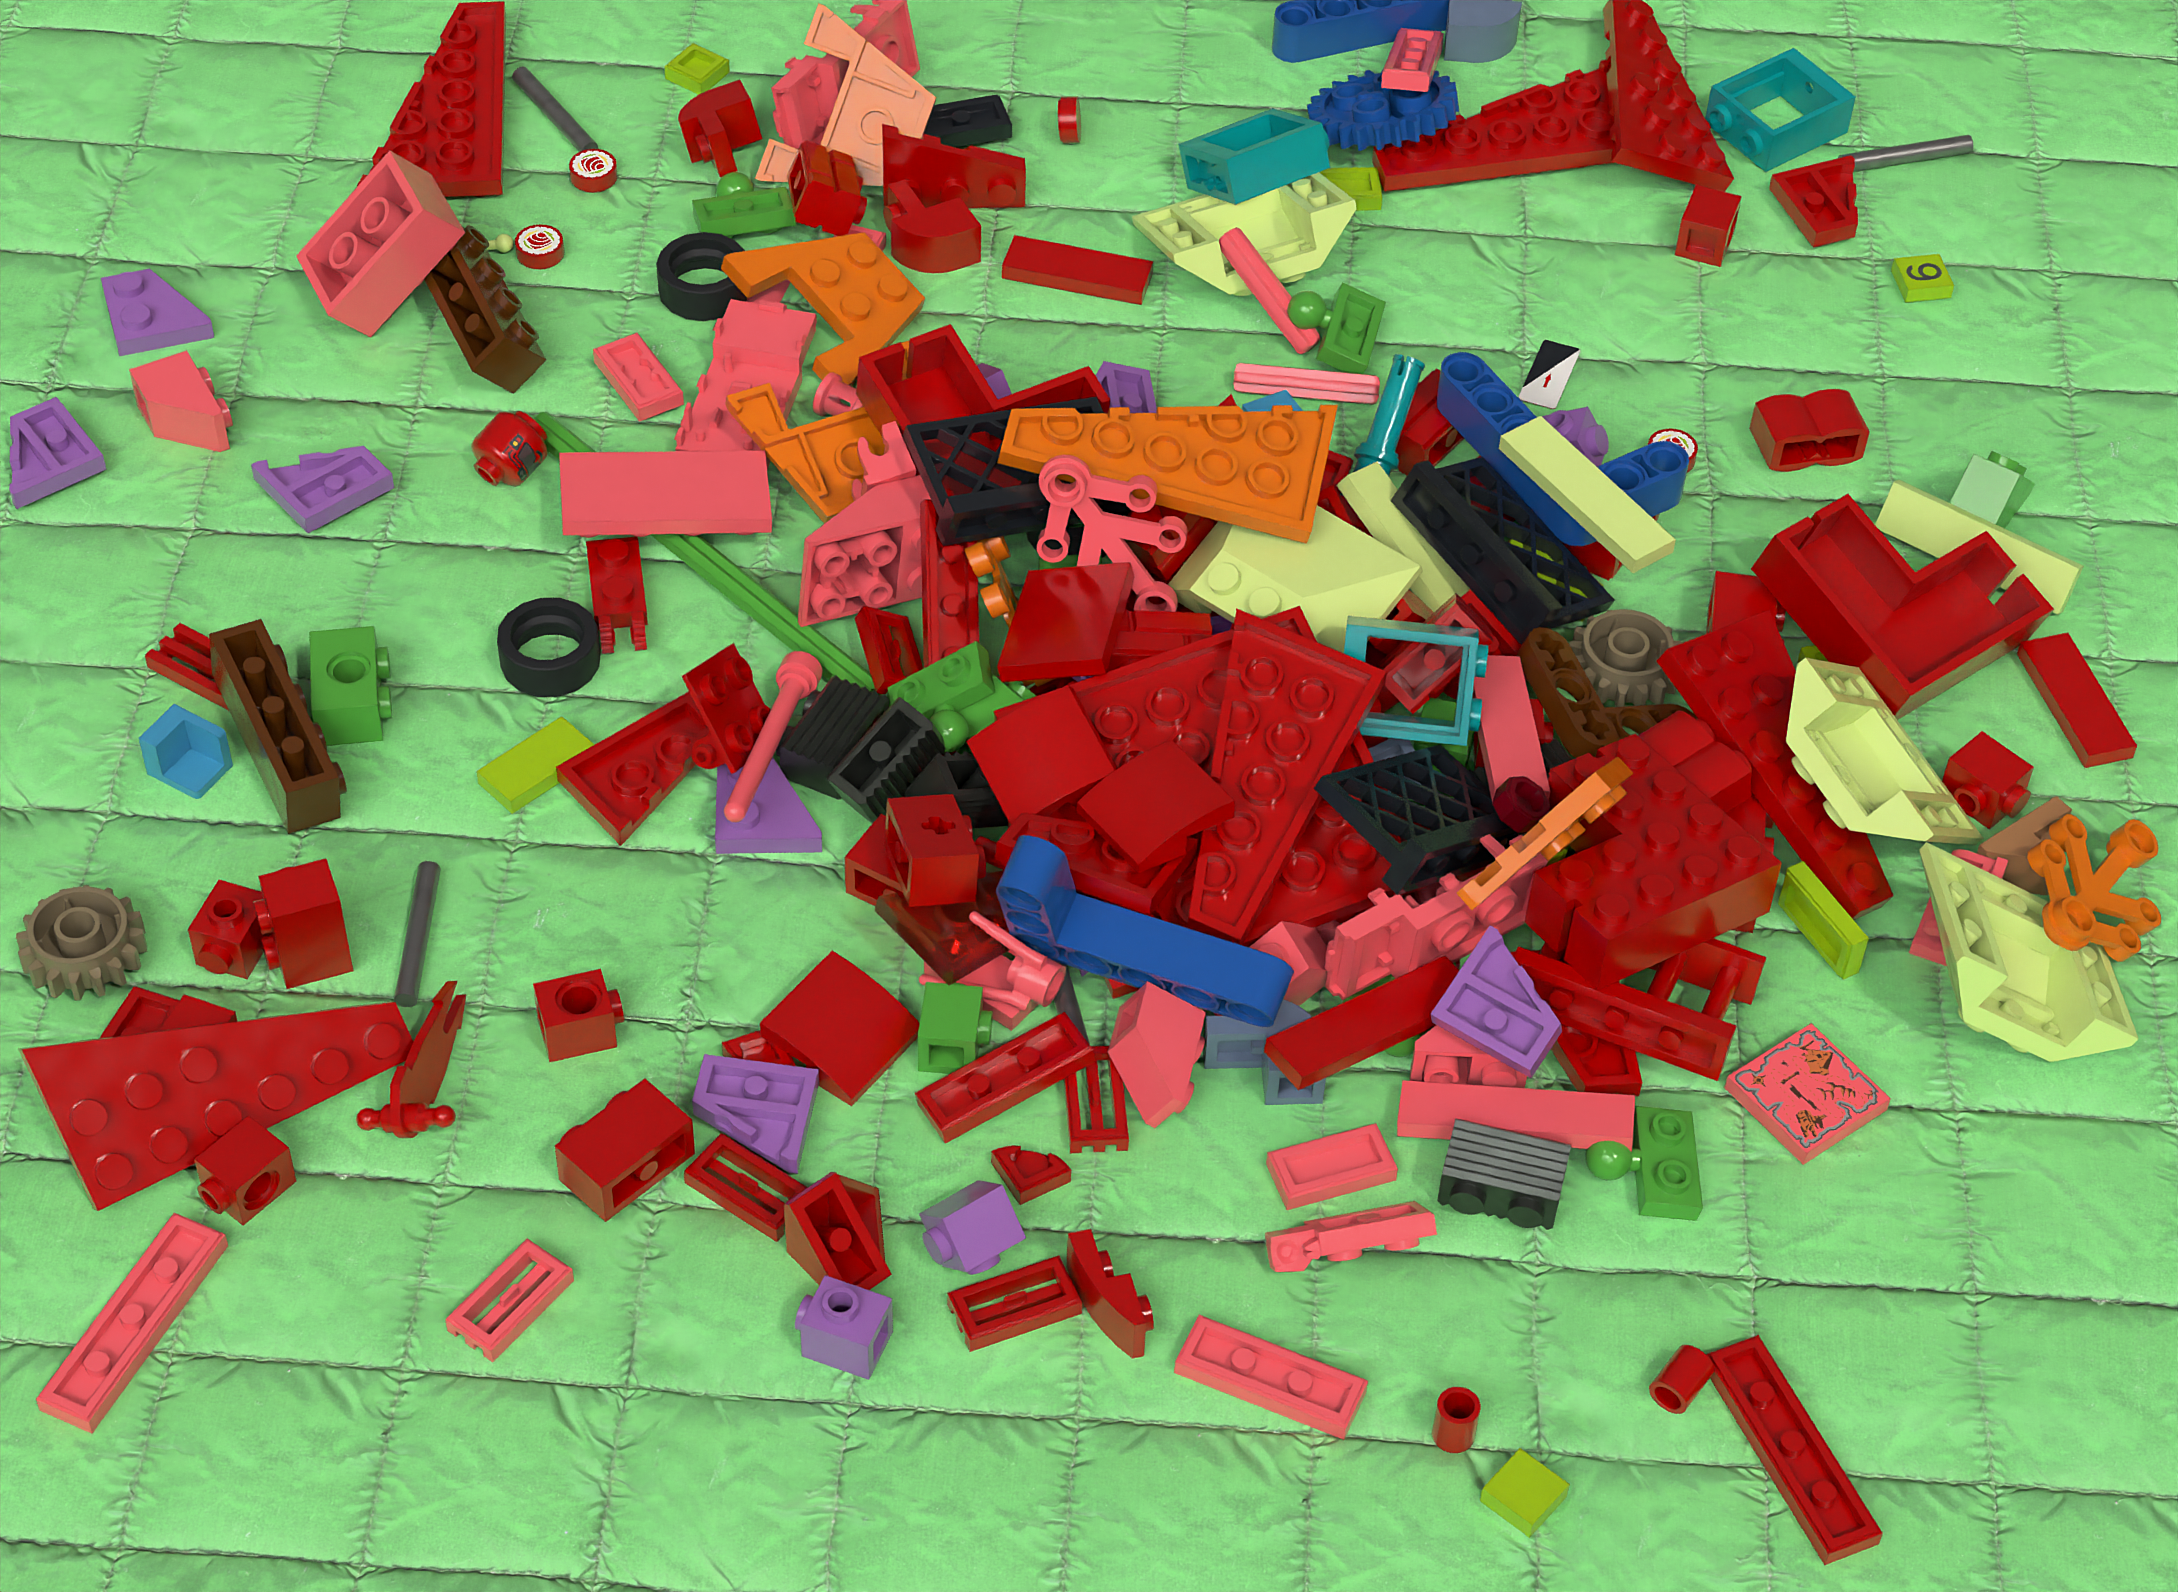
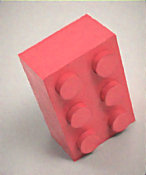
M389 150L296 257L328 316L372 337L384 322L391 318L394 311L412 291L424 281L425 277L439 261L454 248L458 240L466 232L432 174Z

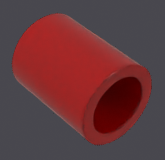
M1681 1345L1650 1384V1395L1660 1407L1674 1414L1684 1413L1714 1374L1715 1368L1711 1359L1694 1346Z
M1451 1387L1440 1394L1437 1401L1432 1437L1435 1444L1443 1451L1461 1453L1473 1445L1481 1410L1480 1400L1474 1392L1464 1387Z

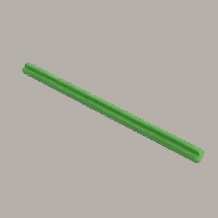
M540 412L536 417H532L547 434V439L544 441L547 451L558 460L559 453L596 452L549 413ZM650 534L791 650L803 651L813 655L822 666V675L828 680L837 675L841 680L847 679L850 684L856 682L860 688L865 686L869 691L875 690L871 674L811 625L800 627L798 624V614L700 535Z

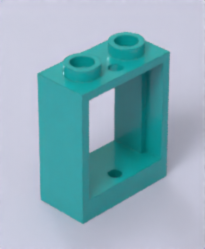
M1792 48L1712 85L1705 119L1715 132L1726 139L1764 172H1767L1848 133L1856 96L1798 50ZM1781 96L1804 116L1773 130L1750 110Z
M1274 108L1178 144L1187 188L1235 205L1330 168L1327 152L1329 150V138L1322 123Z
M1348 616L1344 654L1365 662L1368 637L1462 646L1454 721L1369 712L1360 728L1361 735L1467 746L1468 730L1479 731L1482 699L1472 698L1474 678H1485L1488 658V645L1478 644V629Z

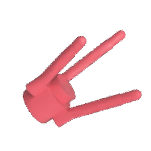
M973 911L970 913L969 919L976 924L977 930L1015 956L1006 978L1007 982L1014 985L1013 991L922 974L919 977V983L924 986L926 982L945 984L957 982L967 986L983 987V998L1009 1003L1027 1012L1033 1001L1043 1007H1047L1054 1000L1064 981L1066 967L1029 948L994 922Z

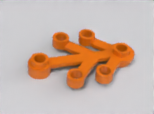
M1004 536L977 540L976 544L965 548L967 558L978 578L992 572L994 577L993 584L980 589V592L991 617L994 619L1003 615L1006 624L1010 628L1019 600L1000 563L1011 557ZM1057 678L1022 682L1025 686L1035 683L1039 687Z
M2064 815L2050 825L2049 835L2051 840H2043L2030 849L2027 854L2031 868L2039 876L2045 878L2050 902L2045 904L2042 911L2044 931L2053 943L2067 950L2078 951L2091 942L2102 945L2106 953L2115 961L2123 962L2140 951L2141 941L2139 936H2143L2161 924V914L2157 906L2147 898L2141 897L2135 900L2110 893L2109 891L2127 868H2139L2157 855L2158 842L2150 828L2141 821L2135 819L2127 821L2111 833L2110 840L2106 845L2108 855L2093 872L2085 842L2087 840V830L2084 824L2074 815ZM2064 852L2067 854L2076 891L2074 896L2070 894L2063 868L2066 865V855ZM2093 911L2124 919L2125 924L2120 923L2114 927L2098 922Z

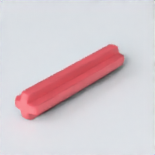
M1236 227L1226 232L1219 239L1221 252L1295 351L1299 354H1304L1314 348L1321 339L1320 334L1315 328L1303 330L1292 323L1287 313L1288 304L1292 298L1243 231Z
M1238 363L1234 372L1233 386L1236 392L1271 395L1287 390L1294 398L1374 405L1379 398L1380 380L1378 376L1368 374Z

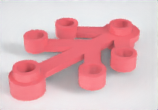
M1059 455L1049 459L1043 465L1039 475V487L1042 494L1050 502L1046 528L1041 531L1038 538V555L1050 563L1060 562L1067 556L1070 537L1065 530L1072 508L1085 525L1077 566L1098 565L1101 549L1104 550L1113 563L1131 562L1134 573L1131 588L1137 594L1134 610L1176 612L1178 604L1176 592L1166 583L1154 581L1124 539L1156 545L1163 552L1175 553L1180 551L1186 543L1188 530L1185 522L1175 516L1164 517L1156 523L1103 512L1093 499L1126 503L1127 507L1132 511L1146 512L1156 502L1158 489L1154 480L1148 476L1138 475L1125 482L1092 475L1084 461L1071 455ZM1059 474H1067L1074 477L1076 481L1071 484H1065L1057 476ZM1144 489L1150 496L1146 499H1138L1133 496L1132 491ZM1171 529L1179 533L1180 537L1175 540H1169L1162 535V532ZM1049 539H1055L1061 543L1062 547L1056 550L1050 549L1044 542ZM1158 596L1165 599L1166 602L1159 605L1153 604L1149 601L1148 597Z

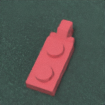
M1416 1201L1304 1221V1226L1265 1233L1270 1268L1275 1272L1305 1271L1312 1259H1319L1320 1256H1327L1329 1261H1347L1361 1257L1362 1249L1384 1245V1249L1392 1251L1414 1248L1420 1244L1419 1238L1437 1235L1434 1214Z

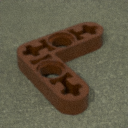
M1539 627L1533 629L1518 650L1517 656H1520L1524 674L1562 744L1575 758L1587 753L1596 757L1597 749L1630 736L1622 726L1630 728L1640 735L1678 710L1684 711L1697 719L1696 715L1689 709L1677 704L1604 708L1570 644L1562 635L1549 628ZM1557 688L1563 689L1570 693L1576 699L1577 702H1574L1564 697L1562 694H1560Z

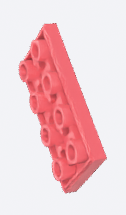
M765 450L559 453L563 535H579L591 538L598 535L645 537L650 534L698 536L711 533H735L738 535L772 533V512Z

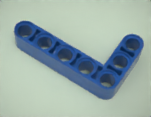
M1449 0L1287 1L1280 4L1275 10L1272 52L1278 59L1284 62L1296 63L1391 43L1395 41L1397 33L1401 28L1446 31Z
M1457 352L1445 357L1441 363L1436 400L1440 413L1478 454L1493 467L1560 541L1571 546H1584L1596 542L1597 540L1499 449L1501 435L1537 417L1478 356L1467 352ZM1658 441L1599 465L1597 468L1646 513L1653 517L1679 504L1689 465V455L1684 448L1676 443Z
M1030 835L1018 837L996 888L1010 934L1029 948L1056 962L1136 988H1141L1148 981L1193 1006L1260 1027L1273 1026L1294 973L1289 964L1268 953L1078 894L1065 853L1056 845L1039 837Z

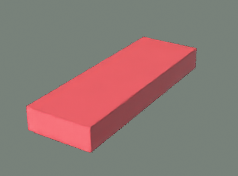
M1198 1315L1175 1361L1174 1369L1175 1374L1343 1440L1364 1399L1368 1386V1380L1202 1315Z

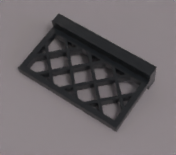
M1097 397L1017 408H1075L1080 414L1104 413ZM1011 410L906 425L903 437L939 516L935 530L942 546L1046 528L1050 502L1040 490V474L997 463ZM985 431L1002 440L995 452L969 439L972 433ZM938 439L954 447V450L949 458L945 459L927 450L924 441ZM961 451L988 464L981 476L955 464ZM996 468L1020 480L1021 483L1017 486L1003 488L989 481L988 478ZM948 476L973 490L967 494L948 496L942 482ZM1060 480L1062 483H1065V484H1071V483H1072V482ZM1093 498L1103 512L1127 516L1131 511L1126 503ZM1071 508L1067 525L1083 523Z
M1483 457L1437 469L1428 460L1416 463L1390 500L1521 645L1528 634L1535 628L1553 629L1605 612L1615 601ZM1475 476L1487 489L1471 483L1470 478ZM1471 500L1489 507L1490 512L1471 505ZM1503 514L1513 517L1519 524L1504 519ZM1504 536L1522 543L1523 548L1504 541ZM1536 550L1546 553L1553 561L1537 555ZM1537 572L1555 579L1556 585L1538 578ZM1570 586L1581 590L1586 597L1570 591Z
M1441 744L1323 775L1314 787L1391 864L1382 881L1397 895L1439 882V878L1450 872L1458 876L1493 863L1495 858L1480 842V838L1488 834L1507 849L1510 846V840L1519 835L1524 836L1527 833H1518L1500 820L1492 804L1490 791ZM1432 765H1434V766H1435L1437 769H1439L1442 773H1440V772H1438V771H1436V770H1433ZM1404 776L1407 777V778H1410V779H1412V780H1414V781H1417V782H1419L1420 784H1418V783H1416V782H1413V781H1411V780H1409V779H1406V778H1404ZM1374 784L1391 791V793L1374 786ZM1438 791L1443 792V793H1445V794H1447V795H1450V796L1454 797V799L1451 798V797H1449V796H1446V795H1444V794H1442V793H1439ZM1350 795L1361 799V801L1352 798ZM1408 799H1411V800H1413V801H1415V802H1418V803H1420V804H1422V805H1425V807H1423V806H1421V805H1418V804H1416V803H1414V802H1411V801H1409ZM1378 807H1380V808H1382V809H1385V810H1387V811H1389V812H1392V813L1396 814V816H1394V815H1392V814H1390V813H1387V812H1385V811H1382V810H1380ZM1442 813H1444V814H1446V815H1448V816H1451V817H1453V818H1455V819H1458L1459 822L1456 821V820H1454V819H1451V818H1449V817H1447V816H1444ZM1413 822L1418 823V824H1420V825H1423V826H1425V827H1427V828H1430V830H1427V829H1425V828H1423V827H1420V826H1418V825H1416V824H1413ZM1389 833L1400 837L1401 842L1398 843Z

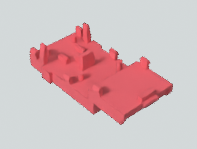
M872 0L874 5H854L850 12L863 15V21L854 30L908 75L913 77L920 70L907 0ZM827 53L823 58L806 55L800 60L792 57L785 63V68L791 70L771 87L776 109L772 112L776 131L779 133V137H783L784 144L797 149L806 140L821 144L850 62Z
M731 299L723 319L718 318L713 328V331H715V338L712 343L713 359L707 374H701L696 385L699 388V393L693 407H691L690 402H687L681 427H679L674 438L677 443L675 450L761 451L758 445L727 410L725 405L726 397L733 393L770 383L783 417L787 421L802 383V365L816 332V314L787 309V305L784 303L761 300L757 304ZM766 456V464H767V470H768V467H769V464H770L771 461H770V459Z
M1490 834L1480 838V842L1495 859L1506 850ZM1519 835L1509 841V845L1511 846L1523 836ZM1539 854L1473 910L1457 895V892L1482 872L1462 883L1450 872L1439 878V883L1442 887L1437 889L1436 897L1421 905L1411 895L1405 899L1400 894L1389 898L1382 888L1368 893V898L1375 906L1337 926L1334 939L1328 942L1325 957V969L1328 971L1325 987L1333 997L1339 996L1344 1000L1390 974L1396 979L1443 956H1446L1452 963L1472 953L1490 925L1498 929L1503 936L1525 924L1524 920L1534 871L1546 867L1548 861L1542 854Z

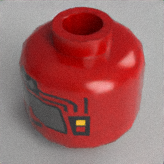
M517 411L515 414L500 412L471 443L473 454L478 460L474 464V468L485 481L493 486H497L501 481L510 486H520L547 457L548 451L544 442L547 439V434L532 417L522 411Z

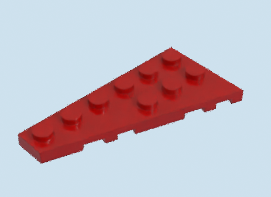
M1609 0L1603 8L1604 35L1610 41V46L1605 52L1606 62L1611 64V69L1607 73L1609 113L1614 117V124L1610 128V139L1616 141V146L1611 152V162L1725 192L1734 180L1726 163L1725 154L1719 148L1710 130L1711 126L1704 118L1696 102V96L1690 90L1681 72L1682 68L1675 60L1667 44L1668 40L1659 28L1653 15V9L1642 0Z
M1605 59L1600 61L1599 69L1585 74L1578 69L1565 74V80L1562 83L1551 87L1538 84L1481 106L1480 114L1467 119L1461 114L1456 115L1455 120L1448 121L1447 128L1435 130L1436 135H1419V142L1407 139L1402 141L1401 147H1396L1389 143L1385 144L1382 150H1377L1376 146H1374L1372 163L1378 169L1379 180L1383 190H1405L1408 188L1614 163L1611 162V152L1616 146V141L1610 139V128L1614 124V117L1609 113L1607 73L1611 69V64L1606 62Z
M1236 608L1225 690L1221 704L1210 775L1235 800L1234 818L1205 829L1202 832L1188 917L1189 928L1243 945L1323 798L1314 787L1323 775L1337 772L1385 684L1386 671Z
M1770 610L1668 648L1656 662L1697 718L1702 719L1709 725L1716 741L1725 744L1730 749L1739 750L1748 759L1752 768L1751 792L1800 859L1804 861L1853 920L1881 908L1894 895L1867 833L1851 831L1847 827L1844 829L1840 828L1825 811L1823 802L1827 799L1816 783L1811 785L1806 782L1792 764L1791 759L1796 755L1786 743L1796 670Z
M388 1001L314 1012L261 1017L259 1019L143 1032L125 1036L80 1040L70 1043L18 1048L93 1209L99 1211L195 1164L194 1159L248 1115L267 1129L406 1061L413 1040L396 1002Z

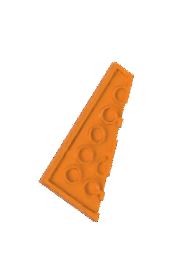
M1273 405L1271 411L1244 412L1239 406L1157 407L1156 413H1130L1129 407H1110L1108 413L1080 414L1075 408L1011 409L997 463L1040 474L1043 465L1049 459L1059 455L1075 456L1088 465L1092 475L1125 482L1138 475L1150 477L1154 480L1158 489L1156 505L1307 544L1312 531L1338 405H1320L1318 411H1293L1292 405ZM1059 474L1057 476L1060 480L1072 483L1076 481L1074 477L1067 474ZM1144 489L1132 491L1133 496L1138 499H1146L1150 496Z

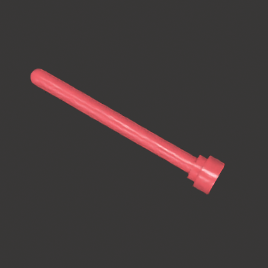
M794 651L787 654L777 670L776 682L780 691L724 807V815L731 822H739L744 819L799 700L808 697L812 691L816 690L821 680L822 666L813 655L807 652Z

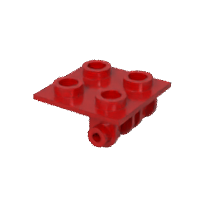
M732 643L682 675L710 731L708 735L699 738L693 744L692 760L697 766L704 769H713L726 763L731 774L744 767L771 710L764 704L753 682V674L748 662L740 656L735 644Z

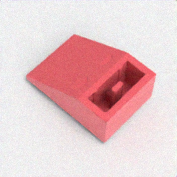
M921 475L875 485L805 538L798 624L800 627L857 614L863 606L878 609L922 598L920 503L925 499L931 498Z

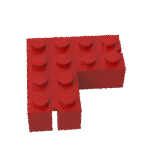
M951 324L910 338L906 371L908 379L903 381L905 349L901 342L859 357L856 395L881 436L882 425L896 421L903 437L906 425L1089 397H1097L1103 412H1109L1111 399L1089 366L998 399ZM985 431L972 433L969 438L995 452L1002 440ZM938 439L924 441L927 450L945 459H948L954 450V447ZM909 451V454H910V456H911V458H912V461H913V463H914V465H915V468H916V476H918V475H920V473H919V471H918V469H917V466H916V464H915V462H914V460H913V457H912V455H911V453H910V451ZM962 451L955 461V464L979 476L983 474L988 465ZM996 468L988 478L989 481L1003 488L1017 486L1021 483L1020 480ZM948 476L942 482L948 496L967 494L973 490Z
M1849 494L1816 511L1811 519L1807 516L1775 534L1751 568L1828 662L1859 667L1897 720L2014 650L2020 645V642L2027 641L2054 610L2024 574L2013 581L1995 605L1992 604L1989 599L2017 565L1987 531L1915 572Z
M1636 733L1597 749L1596 757L1587 753L1550 769L1548 782L1551 791L1549 797L1551 807L1549 812L1594 772L1617 757L1627 765L1633 774L1621 784L1627 794L1591 824L1585 818L1579 822L1586 831L1570 844L1577 852L1576 854L1534 871L1524 920L1556 953L1566 948L1564 960L1596 991L1769 913L1782 865L1778 858Z

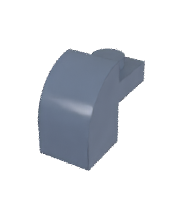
M1449 0L1444 61L1484 63L1500 59L1511 52L1517 42L1522 2L1512 0Z
M1283 999L1274 1024L1270 1027L1248 1024L1224 1015L1206 1016L1205 1045L1203 1048L1204 1069L1262 1068L1265 1105L1323 1104L1326 1078L1298 1091L1264 1053L1268 1037L1312 1017L1303 1008Z

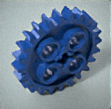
M1366 70L1365 76L1347 75V82L1333 81L1332 88L1319 89L1320 95L1312 96L1311 104H1307L1309 119L1322 123L1329 138V146L1340 143L1341 149H1346L1352 145H1358V151L1376 146L1377 150H1382L1385 144L1389 143L1396 147H1401L1402 141L1407 139L1419 142V135H1436L1435 128H1447L1448 121L1455 120L1456 112H1459L1456 83L1450 82L1448 75L1439 77V71L1437 70L1434 72L1428 92L1381 88L1382 71L1381 73L1374 74L1372 71Z

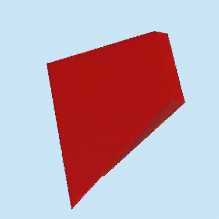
M830 1172L784 1204L787 1253L818 1285H820L826 1275L871 1290L892 1275L885 1262L879 1188L839 1175L837 1172Z

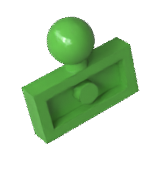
M740 172L727 173L719 180L716 188L717 197L692 200L693 216L699 233L722 234L732 238L736 234L755 231L774 233L783 227L796 226L791 198L786 187L754 191L752 181Z
M1342 282L1334 296L1330 310L1326 308V304L1319 294L1313 291H1302L1291 298L1287 313L1292 323L1300 329H1314L1318 326L1324 329L1316 356L1317 360L1347 373L1363 374L1369 364L1386 302Z
M977 641L888 687L890 706L898 697H901L929 719L943 737L946 748L944 752L948 753L961 749L969 735L967 721L958 711L995 693L989 653Z
M1635 1106L1632 1152L1625 1145L1615 1141H1600L1591 1145L1586 1150V1164L1593 1175L1602 1180H1616L1623 1177L1628 1171L1635 1172L1639 1215L1697 1221L1703 1209L1691 1111Z

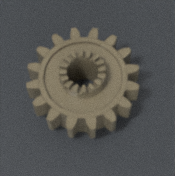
M1607 610V612L1597 617H1588L1586 628L1576 627L1574 630L1573 641H1570L1569 644L1602 704L1607 700L1615 701V707L1625 706V703H1633L1634 706L1645 705L1648 699L1655 704H1663L1665 693L1675 694L1677 690L1656 660L1668 648L1682 642L1674 641L1671 635L1672 629L1669 626L1666 627L1655 617L1635 610Z
M83 885V887L62 889L45 900L41 899L31 915L25 914L23 917L26 931L16 934L20 950L18 955L24 974H30L33 986L38 989L48 984L51 997L54 998L59 997L65 989H71L75 1001L81 1000L85 989L93 988L99 997L104 996L106 991L104 984L109 981L120 986L125 985L127 982L124 969L139 970L141 968L139 954L147 952V943L144 935L146 932L140 911L134 912L131 899L128 897L118 899L114 896L113 890L108 887L103 890Z

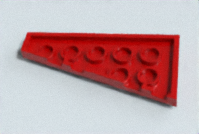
M505 1L458 3L440 35L441 44L434 56L429 55L424 64L423 77L420 82H414L392 121L390 136L384 147H378L373 155V166L370 172L390 150L432 174L444 197L503 195L506 50ZM362 175L357 186L365 179L367 175Z

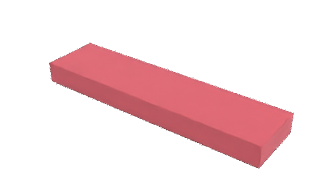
M1401 28L1397 33L1382 71L1381 88L1428 92L1442 52L1444 33L1440 31Z
M1488 655L1485 678H1474L1472 698L1482 699L1480 727L1477 732L1491 799L1493 801L1496 789L1509 777L1525 776L1542 787L1549 801L1551 791L1520 656Z
M1402 1080L1397 1136L1450 1140L1455 1119L1457 1118L1570 1144L1571 1148L1588 1149L1591 1145L1600 1141H1615L1625 1145L1632 1152L1635 1095Z
M173 1213L36 1398L39 1410L92 1434L228 1247L226 1235L177 1213Z

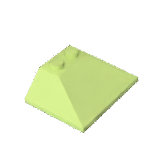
M1318 172L1236 205L1205 194L1134 215L1132 220L1133 225L1175 264L1229 295L1247 296L1253 293L1221 252L1219 239L1226 232L1236 227L1240 228L1279 281L1284 283L1294 282L1304 278L1306 272L1321 267L1357 208L1352 197Z
M1317 505L1312 531L1307 544L1218 521L1168 585L1176 592L1178 603L1195 613H1211V611H1214L1232 623L1235 620L1236 608L1262 619L1300 606L1316 641L1344 653L1348 616L1386 619L1423 572L1421 565Z
M1804 658L1797 664L1786 743L1796 755L1791 759L1794 768L1806 782L1811 785L1816 783L1827 799L1823 802L1825 811L1840 828L1844 829L1847 827L1851 831L1925 842L1976 845L1984 839L1859 667Z
M1927 842L1919 849L1951 985L1959 1006L1958 1013L1968 1027L1976 1032L1982 1033L1985 1031L2006 1041L2019 1052H2030L2049 1062L2130 1047L2139 1039L2110 960L2102 945L2089 942L2088 945L2078 951H2070L2056 945L2048 938L2043 927L2042 911L2048 901Z

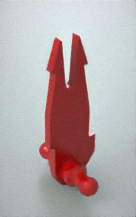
M447 981L432 999L434 1005L412 1043L404 1066H397L390 1084V1104L384 1105L381 1110L364 1108L357 1114L356 1122L362 1130L370 1131L375 1128H382L386 1133H394L398 1138H414L418 1132H425L430 1126L447 1128L455 1122L456 1114L450 1106L441 1105L437 1108H430L429 1105L435 1102L446 1074L457 1029H461L466 994L456 995L450 1006L457 981Z

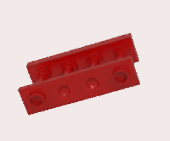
M1712 938L1648 967L1655 970L1656 973L1645 993L1618 982L1596 991L1570 965L1560 962L1566 948L1556 953L1546 942H1544L1539 954L1518 946L1513 955L1518 965L1523 966L1533 981L1535 990L1541 999L1548 1003L1561 1024L1715 1081L1719 1080L1737 1027L1723 1021L1732 999L1749 1005L1752 1004L1767 958ZM1678 979L1710 990L1701 1013L1668 1001Z

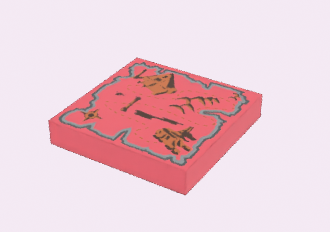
M1812 1023L1728 1075L1724 1087L1803 1165L1887 1111L1891 1099Z

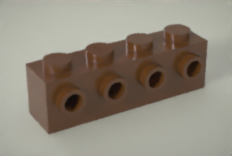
M467 225L466 228H463L466 233L458 240L454 248L430 271L424 280L472 372L514 394L546 361V358L537 343L539 339L537 331L524 319L520 312L522 308L521 301L508 289L503 280L506 276L504 270L491 258L487 250L489 247L488 240L476 228Z
M262 619L210 633L212 676L287 833L290 834L341 818L340 795L347 792L344 775L339 764L331 762L322 729L317 722L312 723L307 713V704L303 691L298 683L292 682L288 674L284 652L279 644H273Z

